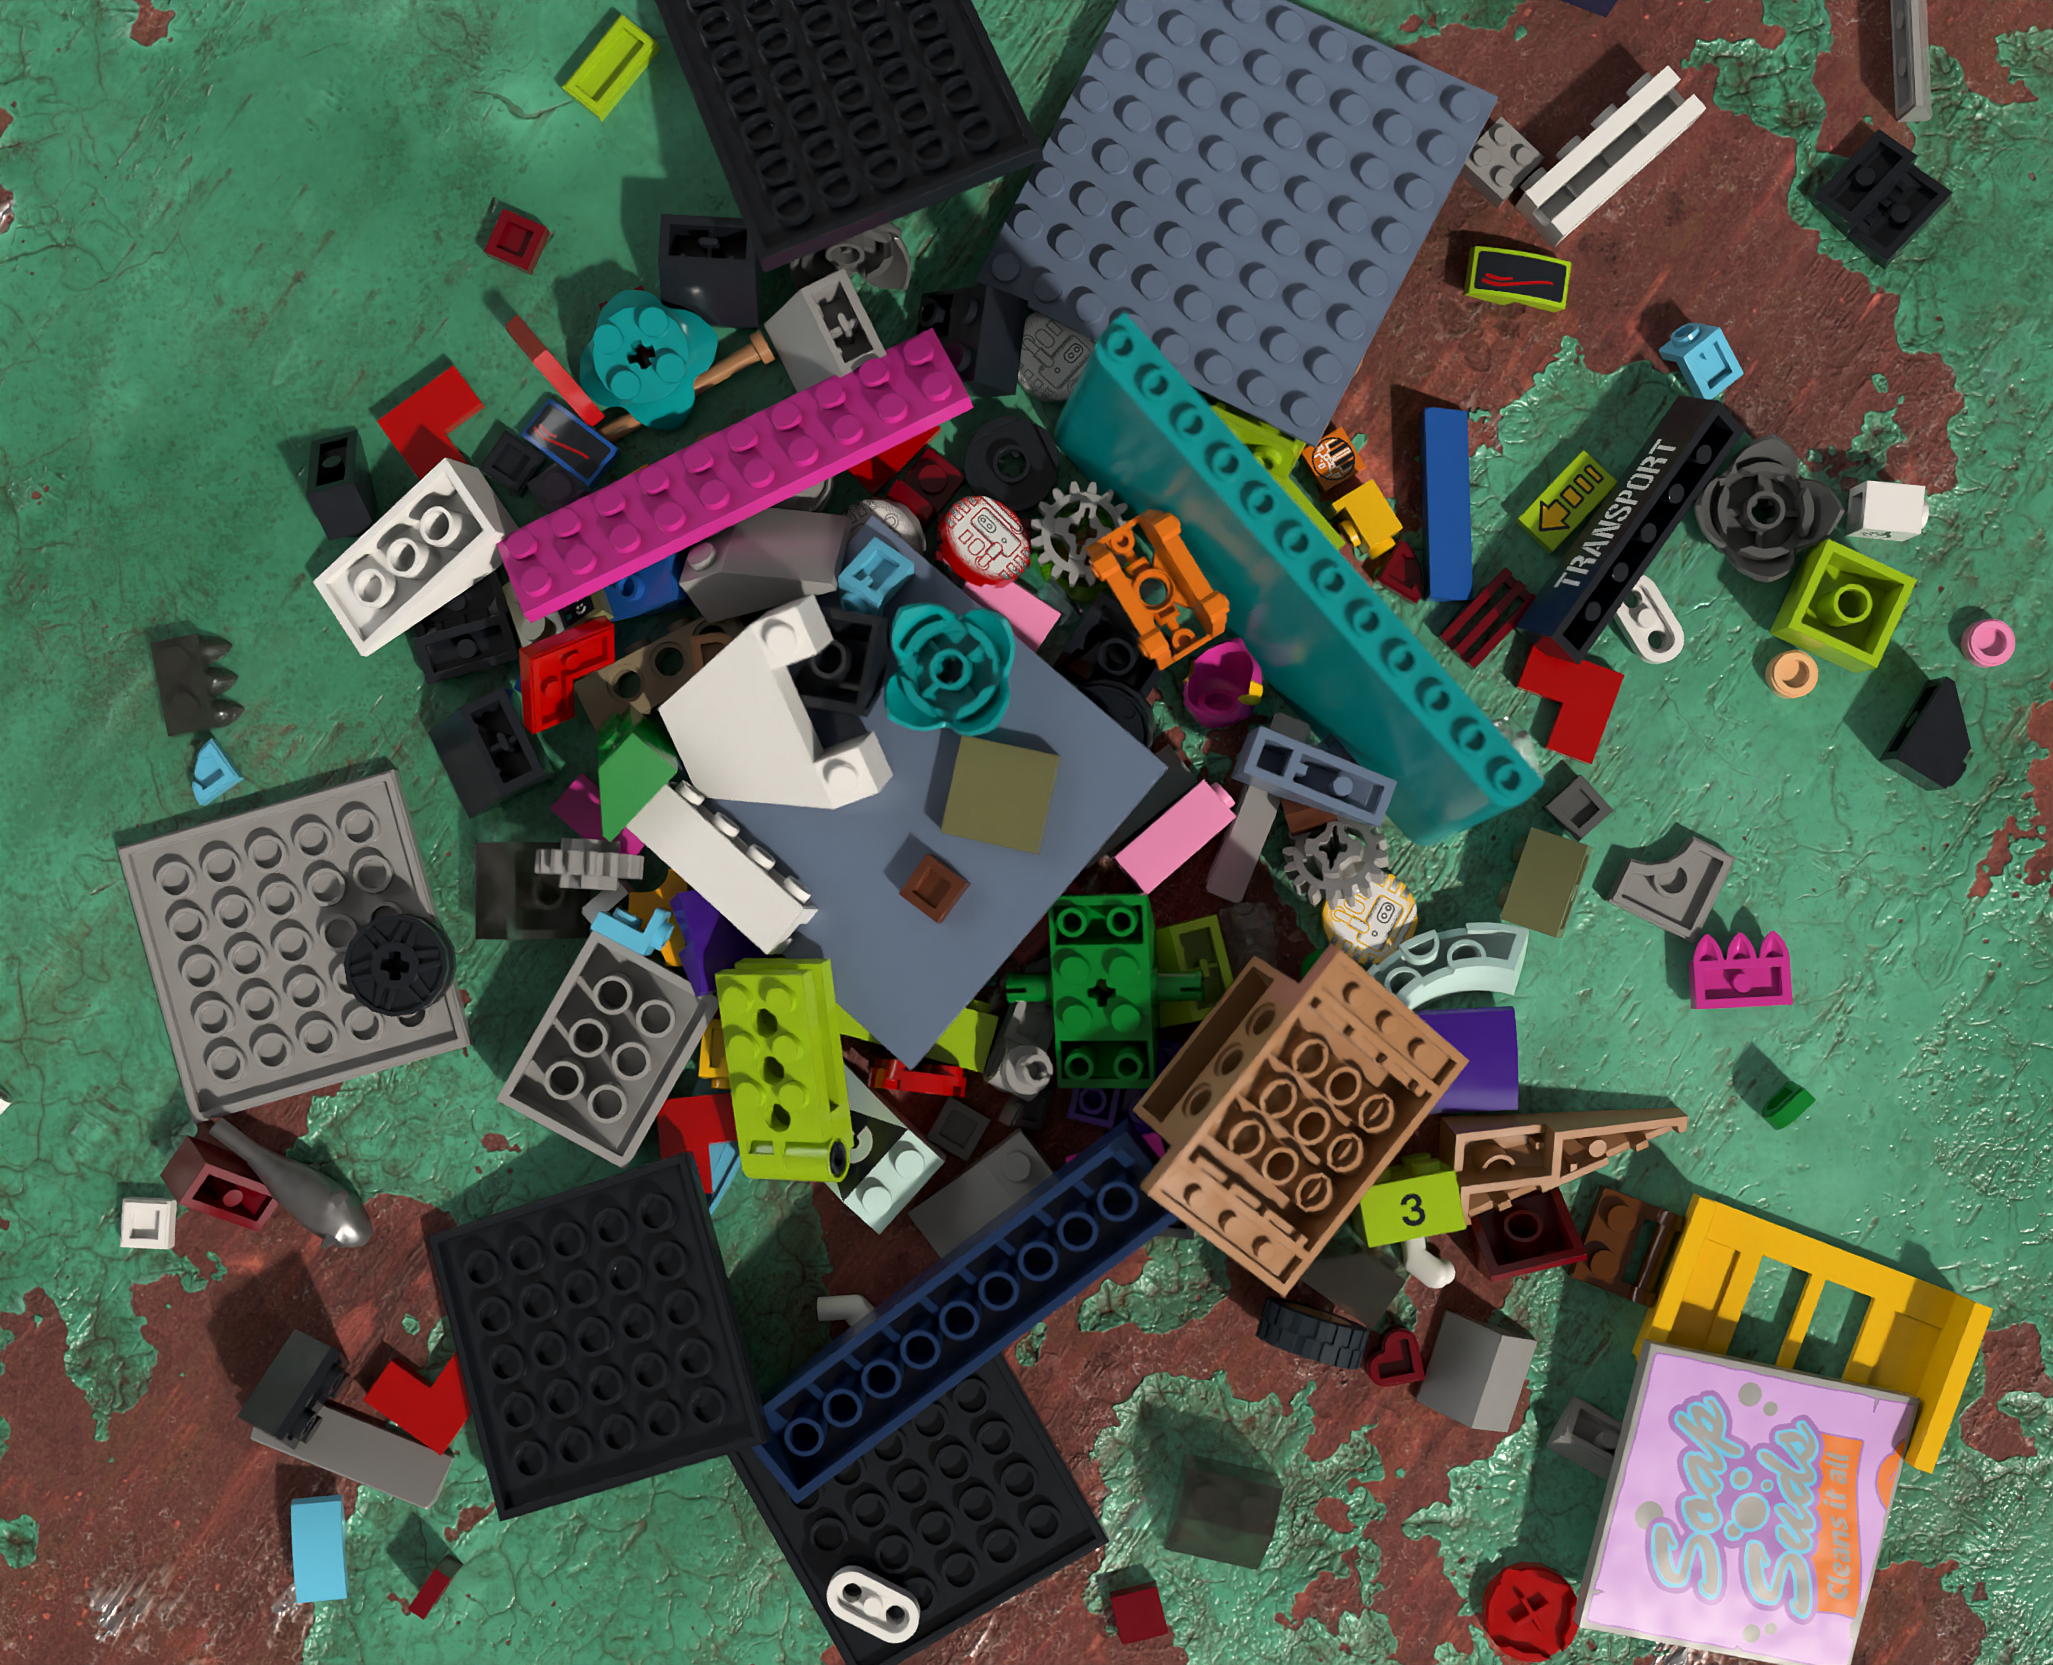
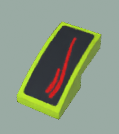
M1474 246L1470 248L1464 295L1503 306L1516 302L1550 312H1558L1564 310L1566 306L1571 262L1522 251Z

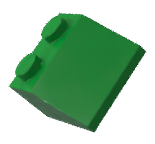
M631 705L621 715L618 712L612 713L597 731V734L600 736L597 748L603 836L610 842L678 772L673 740Z

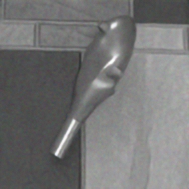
M220 1118L209 1131V1134L248 1162L247 1164L264 1183L273 1199L300 1225L323 1239L321 1246L324 1249L332 1245L337 1248L364 1246L372 1237L371 1220L359 1197L320 1172L319 1163L315 1162L308 1165L280 1155L263 1145L260 1146L223 1118Z

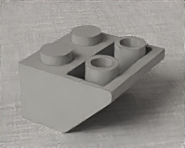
M844 268L800 289L764 324L797 393L834 375L842 377L860 368L864 362L870 359H879L887 355Z

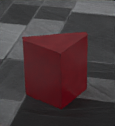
M1559 1186L1544 1193L1536 1189L1511 1200L1512 1207L1498 1211L1495 1208L1471 1217L1472 1224L1467 1226L1477 1270L1491 1282L1587 1260L1586 1250Z

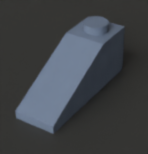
M1263 726L1248 732L1231 776L1235 780L1275 796L1376 828L1381 827L1397 781Z

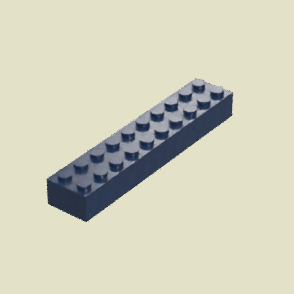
M1128 1117L760 1395L772 1440L751 1448L796 1504L1179 1219V1217L1149 1196L1140 1187L1161 1159Z

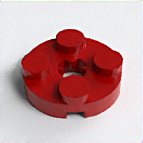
M876 1058L875 1068L870 1067L868 1087L964 1097L966 1078L962 1077L963 1067L922 1064L921 1072H915L916 1066L913 1070H910L900 1060Z

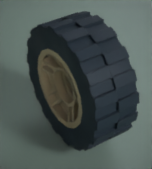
M1269 1296L1266 1297L1255 1336L1274 1347L1307 1359L1335 1367L1358 1370L1370 1330L1357 1322L1331 1312L1292 1300Z

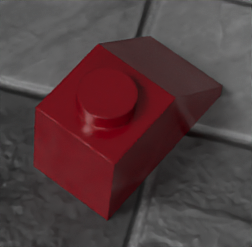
M189 1135L185 1137L160 1174L178 1204L260 1232L279 1204L273 1199L264 1183L246 1162L226 1149Z

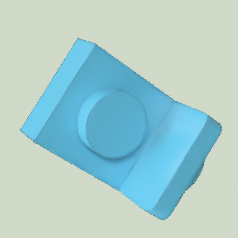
M1696 322L1685 324L1676 329L1670 337L1671 340L1658 350L1662 359L1677 363L1695 398L1712 400L1744 374L1720 327Z
M874 537L838 576L839 601L845 611L884 617V606L914 574V563L877 537Z
M616 907L614 913L599 911L590 929L642 956L652 954L654 948L661 951L666 945L674 928V925L668 922L673 912L663 907H657L644 930L640 928L643 919L622 908Z

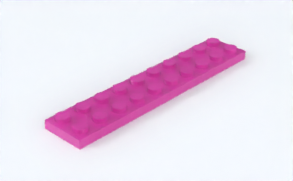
M933 328L885 350L887 355L879 359H870L864 362L860 368L842 377L834 375L509 533V536L496 545L525 617L530 623H533L974 408L969 394Z

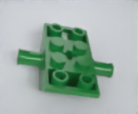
M1148 893L1061 894L1048 910L1051 950L1050 973L1008 972L1006 989H1011V992L1006 993L1008 1003L1050 1002L1051 1006L1054 1007L1058 1088H1150L1157 1079L1160 1002H1204L1205 985H1202L1204 972L1203 970L1193 972H1160L1157 962L1156 928ZM1100 978L1106 979L1107 987L1115 989L1112 992H1106L1097 983Z

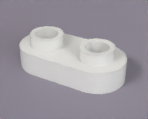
M1642 575L1631 591L1637 598L1635 608H1629L1623 602L1613 618L1638 658L1649 664H1661L1672 660L1680 653L1684 645V633L1655 583L1647 576ZM1651 632H1655L1661 637L1662 644L1659 649L1652 648L1649 645L1648 637Z
M859 1566L843 1567L832 1576L827 1590V1602L831 1611L836 1616L890 1643L903 1642L915 1633L919 1624L920 1607L912 1593ZM849 1583H854L861 1588L862 1592L858 1596L852 1597L846 1594L844 1587ZM897 1605L904 1610L905 1614L901 1618L895 1619L889 1616L887 1609Z

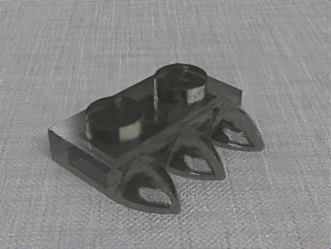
M200 634L150 643L169 737L176 738L224 728L235 722L245 711L244 706L235 701L216 699V696L228 691L239 679L237 674L228 669L210 667V664L219 661L233 647L232 643L218 636Z

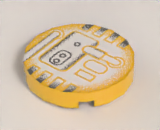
M1383 872L1385 878L1383 884L1370 883L1372 897L1367 898L1360 892L1354 895V907L1350 908L1344 898L1338 899L1335 910H1331L1327 898H1324L1320 913L1326 938L1329 944L1341 949L1353 961L1362 964L1381 963L1385 958L1399 950V944L1414 936L1418 923L1416 902L1408 887L1393 874Z

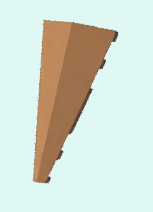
M1677 1107L1441 1117L1438 1159L1455 1170L1465 1224L1468 1226L1472 1224L1471 1217L1492 1208L1502 1211L1512 1207L1511 1200L1536 1189L1544 1193L1608 1165V1158L1631 1148L1638 1152L1649 1147L1648 1141L1672 1130L1679 1134L1687 1131L1688 1116Z

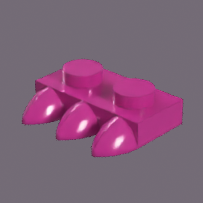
M1770 931L1764 938L1758 958L1751 942L1742 932H1738L1731 940L1726 952V959H1723L1719 945L1709 934H1704L1699 940L1694 951L1693 961H1688L1691 1009L1793 1005L1790 956L1784 940L1775 931Z

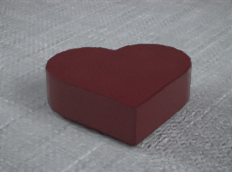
M1402 1325L1388 1327L1379 1339V1347L1372 1349L1367 1354L1365 1370L1375 1384L1381 1387H1390L1425 1380L1419 1344L1416 1336L1408 1328Z

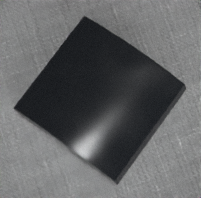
M1878 129L1813 197V203L1854 246L1885 269L1949 203L1953 192L1915 166L1916 154Z
M499 567L413 625L417 635L413 640L427 685L520 659V647L516 628L502 590L504 582Z

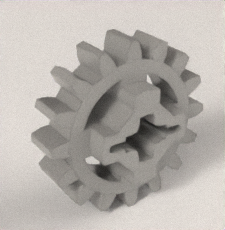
M1076 481L1071 482L1070 494L1066 496L1055 488L1052 490V497L1055 503L1051 506L1041 501L1038 505V510L1045 516L1044 520L1033 519L1031 522V528L1041 533V536L1031 540V548L1044 550V553L1037 559L1038 565L1041 567L1051 563L1054 566L1051 572V579L1054 581L1062 573L1069 575L1068 584L1072 588L1076 585L1078 577H1085L1088 587H1094L1095 577L1090 571V565L1085 566L1086 558L1089 555L1086 554L1084 548L1112 532V528L1103 527L1096 516L1097 508L1108 516L1114 530L1128 522V520L1122 521L1121 519L1128 509L1127 504L1123 503L1114 507L1111 504L1114 496L1112 489L1108 490L1103 496L1097 495L1096 482L1090 483L1087 492H1080ZM1080 504L1079 511L1067 519L1061 517L1055 519L1064 509ZM1084 516H1088L1087 526H1089V535L1096 538H1088L1085 545H1082L1081 554L1077 555L1078 544H1076V535L1069 532H1077L1080 525L1083 524ZM1050 539L1063 544L1069 553L1068 562L1055 552ZM1106 546L1107 549H1109L1112 552L1120 567L1124 568L1127 563L1125 557L1123 555H1117L1113 553V551L1108 546Z
M1336 815L1338 821L1327 822V827L1293 837L1289 831L1288 838L1293 847L1283 848L1282 852L1285 862L1288 863L1284 866L1288 880H1294L1295 892L1301 895L1308 891L1310 903L1314 906L1321 901L1322 897L1327 898L1331 910H1335L1338 899L1344 898L1350 908L1354 907V895L1359 892L1367 898L1372 897L1370 883L1383 884L1385 878L1383 870L1380 868L1388 867L1390 864L1388 853L1384 851L1388 848L1384 834H1378V828ZM1349 834L1356 836L1360 840H1352ZM1339 846L1341 847L1342 851L1340 853H1338ZM1334 861V866L1332 869L1330 862ZM1311 874H1320L1323 877V881L1313 877Z
M561 838V850H536L535 873L559 875V888L618 891V879H643L644 856L620 854L621 842Z

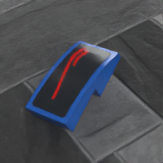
M551 398L547 400L520 434L525 440L591 490L595 488L622 454L617 447Z

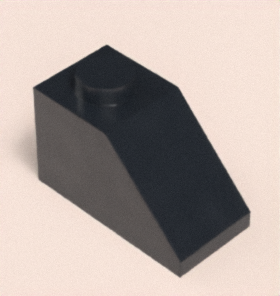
M358 430L311 441L306 496L329 541L342 537L354 538L361 536L376 523L377 499Z
M1946 676L1928 680L1878 760V762L1926 791L1942 790L1953 786L1961 778L1967 766L1964 759L1970 751L1971 745L1955 681Z

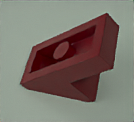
M928 448L903 481L897 478L885 499L893 502L898 501L907 506L920 521L925 534L938 517V513L944 510L966 482V476L931 448Z

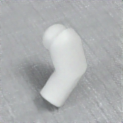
M1425 1237L1401 1241L1405 1269L1427 1287L1438 1289L1453 1281L1455 1268L1452 1262L1448 1259H1438L1426 1250Z
M857 1294L818 1297L817 1299L819 1321L845 1320L852 1326L875 1309L863 1296Z

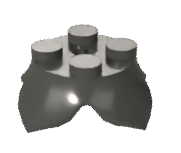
M891 221L790 262V273L798 291L843 268L849 279L854 274H860L872 286L881 289L907 290L911 274V260L908 250L900 237L902 235L901 229Z
M1773 433L1743 446L1733 456L1723 474L1711 477L1694 503L1695 517L1700 530L1708 541L1713 544L1715 550L1724 554L1730 564L1740 573L1765 583L1776 581L1787 575L1795 566L1796 554L1800 550L1816 545L1828 537L1845 511L1841 502L1829 487L1820 481L1800 476L1798 473V458L1792 447ZM1757 503L1761 504L1760 510H1766L1768 518L1761 522L1756 521V518L1752 515V508Z

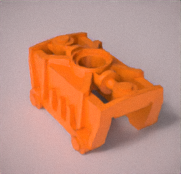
M1148 509L1084 548V551L1091 557L1089 568L1094 577L1103 582L1107 581L1112 593L1120 602L1123 611L1126 612L1131 620V624L1141 636L1138 638L1139 650L1144 657L1147 656L1150 660L1154 658L1157 669L1160 672L1224 632L1227 620L1226 613L1230 609L1226 596L1218 590L1213 591L1180 538L1181 524L1177 517L1170 512L1163 513V511ZM1138 523L1154 547L1152 565L1149 564L1145 556L1138 559L1133 551L1135 539L1131 528ZM1106 546H1108L1113 551V553L1117 555H1124L1127 562L1129 563V566L1125 568V571L1130 578H1127L1124 575L1119 563L1115 559L1112 552L1109 549H1107ZM1155 578L1161 581L1166 589V596L1161 604L1149 605L1141 599L1139 587L1143 580ZM1175 605L1193 610L1207 635L1199 639L1191 630L1181 628L1176 620V617L1181 614ZM1154 618L1160 627L1166 624L1173 634L1170 639L1173 657H1171V651L1166 639L1153 622Z

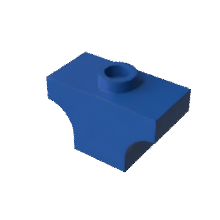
M678 552L605 587L604 590L614 615L610 621L614 622L640 616H659L692 606V600L679 584L685 565L684 558H679Z

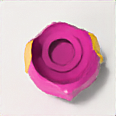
M1239 637L1226 639L1199 653L1195 659L1191 660L1189 674L1183 680V687L1185 689L1182 693L1185 698L1183 703L1188 708V712L1195 717V721L1199 722L1200 726H1206L1208 729H1216L1218 727L1223 729L1248 718L1255 705L1260 703L1263 693L1261 667L1248 651L1243 639Z

